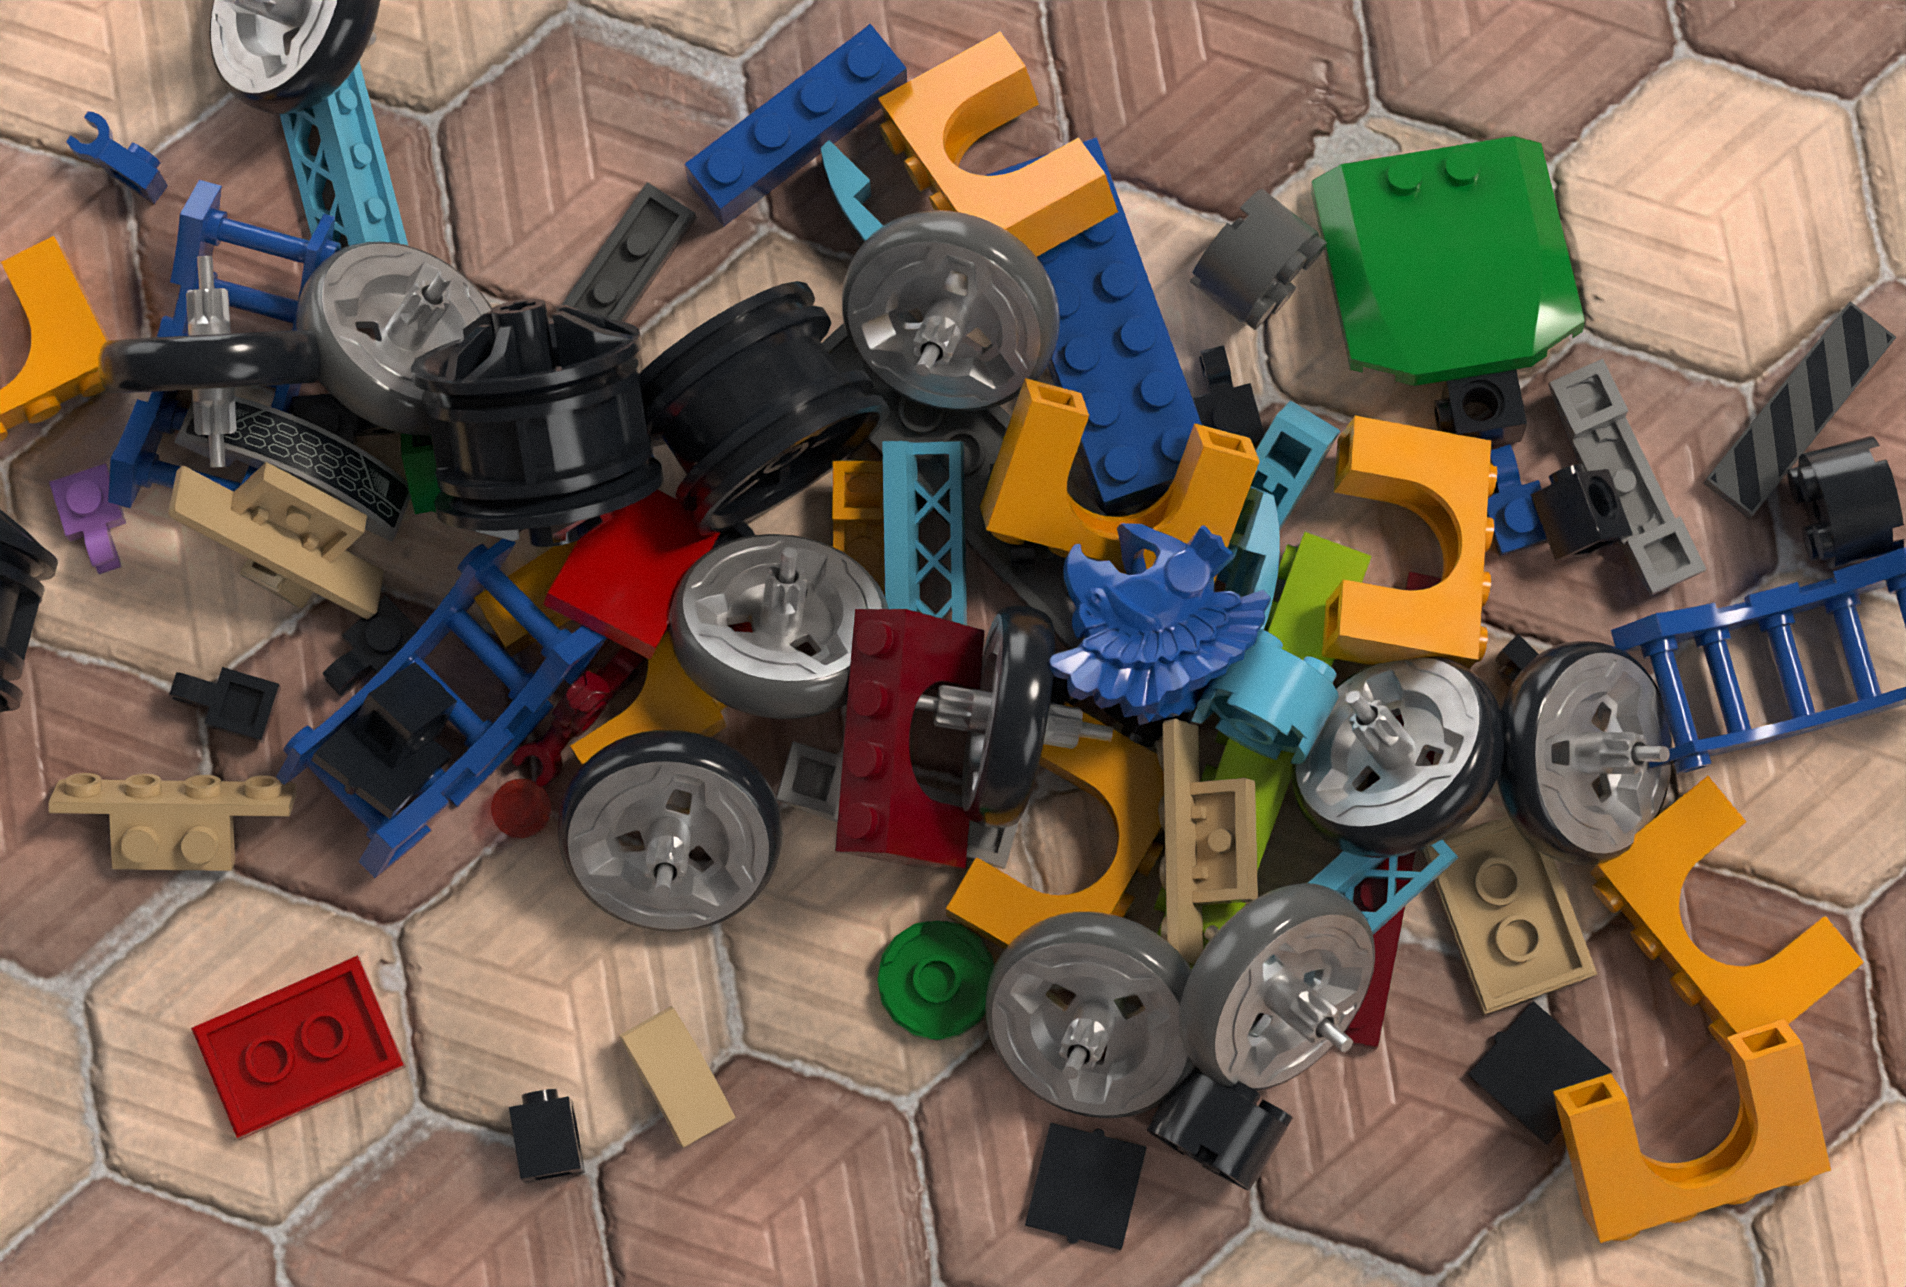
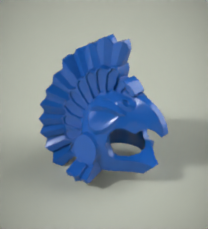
M1121 523L1117 528L1121 544L1122 561L1127 574L1120 573L1110 560L1097 562L1088 559L1082 553L1081 545L1074 544L1065 560L1063 568L1064 580L1069 596L1077 608L1072 615V628L1076 638H1084V640L1077 648L1052 655L1049 661V668L1052 670L1053 675L1058 678L1067 679V689L1071 697L1083 700L1093 696L1095 704L1100 708L1111 707L1120 703L1124 717L1137 715L1139 725L1149 723L1150 721L1155 722L1166 717L1179 716L1182 712L1193 711L1209 681L1226 674L1229 666L1243 660L1246 650L1256 644L1257 633L1265 623L1264 612L1270 604L1271 597L1264 590L1241 598L1239 594L1232 591L1214 592V577L1234 559V553L1225 547L1221 536L1212 534L1205 525H1202L1186 544L1143 524ZM1145 549L1153 551L1156 555V559L1149 569H1146L1143 553Z

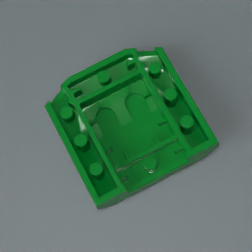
M1510 136L1340 164L1311 181V194L1320 235L1327 242L1324 253L1350 370L1363 373V367L1393 374L1395 375L1396 382L1412 386L1532 367L1547 357L1548 350L1571 334L1572 338L1583 332L1584 315L1542 143Z

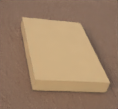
M1508 815L1442 839L1458 856V859L1432 882L1482 1016L1597 975L1554 859L1533 848L1515 828ZM1432 846L1421 850L1426 866L1439 856Z

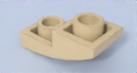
M672 1006L619 1035L644 1087L652 1092L676 1142L684 1148L736 1118L704 1057Z

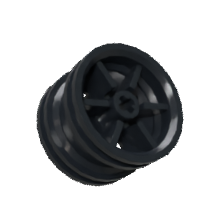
M805 282L784 283L759 292L733 305L689 332L639 373L648 434H650L652 440V447L667 444L687 476L678 486L675 496L684 510L695 511L692 522L701 535L725 532L747 523L791 499L832 471L833 461H845L861 448L884 424L890 413L889 406L882 396L870 395L874 386L866 371L853 370L841 373L822 345L821 341L827 335L832 323L823 307L813 306L815 296Z

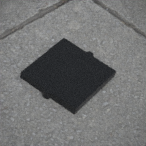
M358 711L314 753L311 761L346 786V793L350 795L356 793L391 819L449 761L452 754L433 740L392 770L350 731L359 713Z
M1532 1001L1505 1033L1499 1031L1494 1035L1495 1044L1467 1076L1547 1146L1562 1129L1553 1091L1607 1075L1613 1071L1537 1003Z
M1050 1122L1025 1226L1066 1236L1070 1244H1076L1079 1240L1122 1250L1147 1147L1106 1137L1102 1129H1095L1093 1133Z

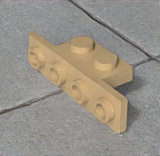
M268 462L264 463L234 492L184 465L176 471L168 511L172 519L365 619H370L377 613L384 570L346 551L349 546L364 534L366 514Z
M1167 719L1163 721V736L1160 737L1157 745L1158 762L1164 771V796L1160 799L1158 814L1161 827L1165 831V856L1160 863V880L1166 891L1167 916L1164 917L1161 924V937L1169 942L1190 966H1194L1203 951L1202 905L1252 902L1258 898L1255 781L1239 778L1199 782L1198 726L1178 719Z
M79 773L58 781L49 800V813L109 814L112 869L232 871L235 863L233 816L289 817L297 791L296 783L288 782L283 785L273 776H255L247 779L245 782L221 781L219 777L213 775H196L185 781H161L159 776L153 774H137L128 777L126 780H101V777L96 774Z

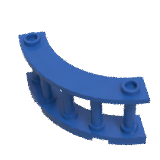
M199 180L179 217L176 251L170 279L171 283L181 285L173 318L168 316L162 317L157 337L189 336L186 293L189 290L199 289L197 256H212L214 246H219L221 241L304 264L298 301L218 279L217 272H213L214 289L225 288L228 291L230 307L292 323V331L297 330L296 315L298 303L307 280L322 261L341 250V244L332 241L335 216L323 214L310 241L228 219L227 212L219 210L222 186ZM302 383L266 385L276 389L271 407L292 415V397L299 395ZM178 390L151 392L148 402L136 400L124 432L111 456L108 491L109 503L131 508L141 486L150 488L153 483L173 489L176 471L181 466L160 461L159 454H156L163 433L172 435L175 430L180 431L188 409L182 407L180 400H176ZM249 465L242 483L196 470L193 471L234 492L258 469Z
M502 538L489 549L484 544H480L470 551L457 567L462 573L436 610L403 648L358 693L315 730L310 726L304 727L289 740L283 749L288 756L276 776L283 785L287 784L308 767L369 829L366 836L371 841L358 862L374 878L399 860L431 832V829L426 824L450 804L448 800L456 807H459L495 772L554 708L548 699L563 679L570 685L573 684L607 638L585 626H581L573 633L567 628L560 630L500 570V567L515 546V541ZM484 589L544 647L541 654L546 659L536 673L534 671L527 673L467 613V610L475 602L474 597L482 593ZM450 630L511 690L508 697L512 700V703L494 723L491 720L483 722L423 661ZM413 662H416L457 700L448 720L466 738L464 745L468 750L446 772L441 768L416 793L419 796L398 815L395 814L389 819L356 793L354 795L346 793V786L311 760L314 753L361 709L367 695Z
M1906 547L1833 571L1835 579L1829 578L1800 587L1798 582L1749 594L1744 597L1745 602L1722 608H1716L1715 603L1655 613L1612 629L1611 634L1615 647L1625 652L1641 650L1643 658L1651 660L1675 747L1669 749V759L1666 762L1650 761L1648 762L1649 767L1654 768L1674 764L1677 774L1691 772L1712 765L1711 756L1797 736L1906 705V687L1881 693L1856 608L1862 605L1859 595L1887 586L1889 594H1896L1906 628ZM1825 606L1826 613L1834 615L1859 701L1816 713L1790 626L1796 623L1793 614ZM1758 624L1761 633L1767 632L1792 719L1751 729L1727 641L1732 639L1731 630ZM1694 639L1697 649H1704L1728 734L1698 739L1673 653L1679 649L1678 642Z

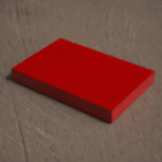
M657 489L646 498L613 511L614 518L595 531L584 535L577 541L547 592L543 605L651 660L669 627L671 602L679 581L696 560L713 549L721 533L701 535L692 522L695 511L684 510L679 500Z
M358 955L191 1028L236 1138L239 1140L406 1067L361 958Z

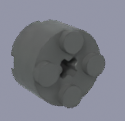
M1264 189L1255 192L1240 207L1248 215L1245 220L1239 217L1232 225L1227 222L1198 261L1192 272L1195 276L1190 279L1191 284L1243 325H1248L1253 330H1256L1271 312L1276 314L1284 306L1296 289V286L1291 281L1302 268L1305 271L1309 269L1327 245V242L1318 236L1319 233Z

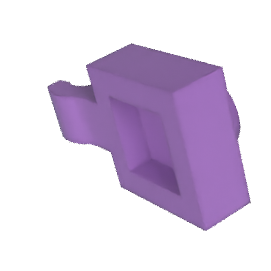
M106 463L49 482L65 536L70 542L84 538L93 567L96 566L98 574L122 567L110 529L126 524L122 507L108 502L110 469Z

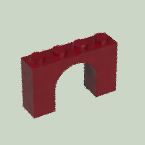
M855 609L835 852L912 867L966 869L970 819L965 816L963 807L934 801L922 791L911 765L909 733L914 709L920 696L926 689H939L940 686L947 685L980 690L985 630L908 609Z

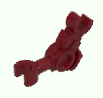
M623 647L596 674L590 671L585 672L568 689L567 693L553 709L552 715L555 719L543 738L518 748L513 756L512 763L518 767L527 762L532 755H535L543 764L542 774L536 779L535 784L538 787H542L555 780L561 773L563 765L561 752L572 737L582 735L595 723L616 693L626 688L635 680L640 673L637 668L647 658Z

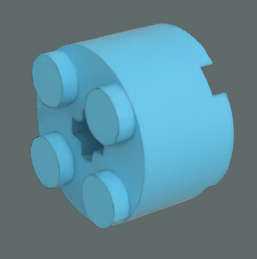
M1260 629L1257 633L1256 644L1246 650L1244 659L1231 664L1226 674L1209 681L1197 703V707L1204 717L1211 708L1221 717L1216 728L1240 745L1274 760L1277 759L1281 750L1295 753L1290 763L1301 764L1308 756L1339 698L1338 692L1332 684L1337 673L1332 667L1319 659L1307 656L1304 660H1301L1283 650V643L1277 637Z

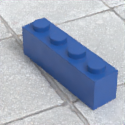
M869 24L686 162L685 169L688 183L722 226L725 227L820 155L821 147L828 140L833 144L881 109L878 98L907 83V68L875 28Z

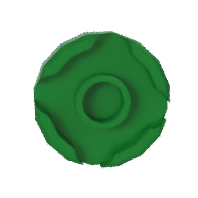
M938 920L915 923L896 935L881 957L877 978L881 1003L893 1022L914 1037L934 1041L960 1037L977 1026L986 1015V992L994 969L993 956L978 935L959 923Z

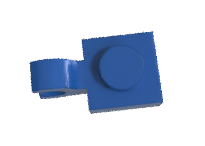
M88 111L84 118L90 126L98 130V136L89 144L81 143L76 138L70 136L66 142L73 153L83 160L98 164L105 169L107 174L155 205L168 187L160 171L157 169L161 162L136 143L132 142L128 149L115 142L112 130L106 120L101 115Z
M1510 444L1491 450L1490 463L1493 466H1497V481L1494 489L1496 494L1488 499L1487 517H1491L1494 520L1493 540L1499 557L1547 542L1548 540L1530 495L1542 489L1539 480L1524 485L1521 484L1518 464Z

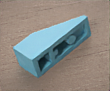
M1291 400L1276 415L1256 449L1260 462L1251 483L1252 487L1274 495L1278 513L1279 532L1341 432ZM1229 543L1228 549L1234 553L1235 558L1238 547ZM1234 559L1217 575V579L1227 584Z

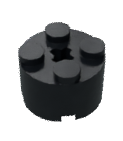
M1873 436L1803 453L1799 456L1798 467L1787 470L1788 484L1792 497L1796 504L1804 502L1810 525L1802 527V536L1807 554L1811 561L1824 560L1830 569L1876 558L1904 548L1905 539L1893 540L1892 528L1904 525L1897 488L1887 459L1874 461L1869 449L1880 445Z
M1196 1068L1159 1105L1152 1117V1122L1147 1132L1180 1154H1186L1201 1163L1202 1167L1248 1191L1251 1190L1255 1181L1260 1177L1293 1117L1263 1099L1259 1106H1257L1256 1104L1262 1095L1239 1080L1235 1085L1225 1087L1212 1081Z

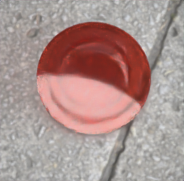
M514 779L506 782L496 791L491 803V814L494 823L505 835L516 839H526L537 835L546 827L551 816V802L546 791L536 785L534 781Z

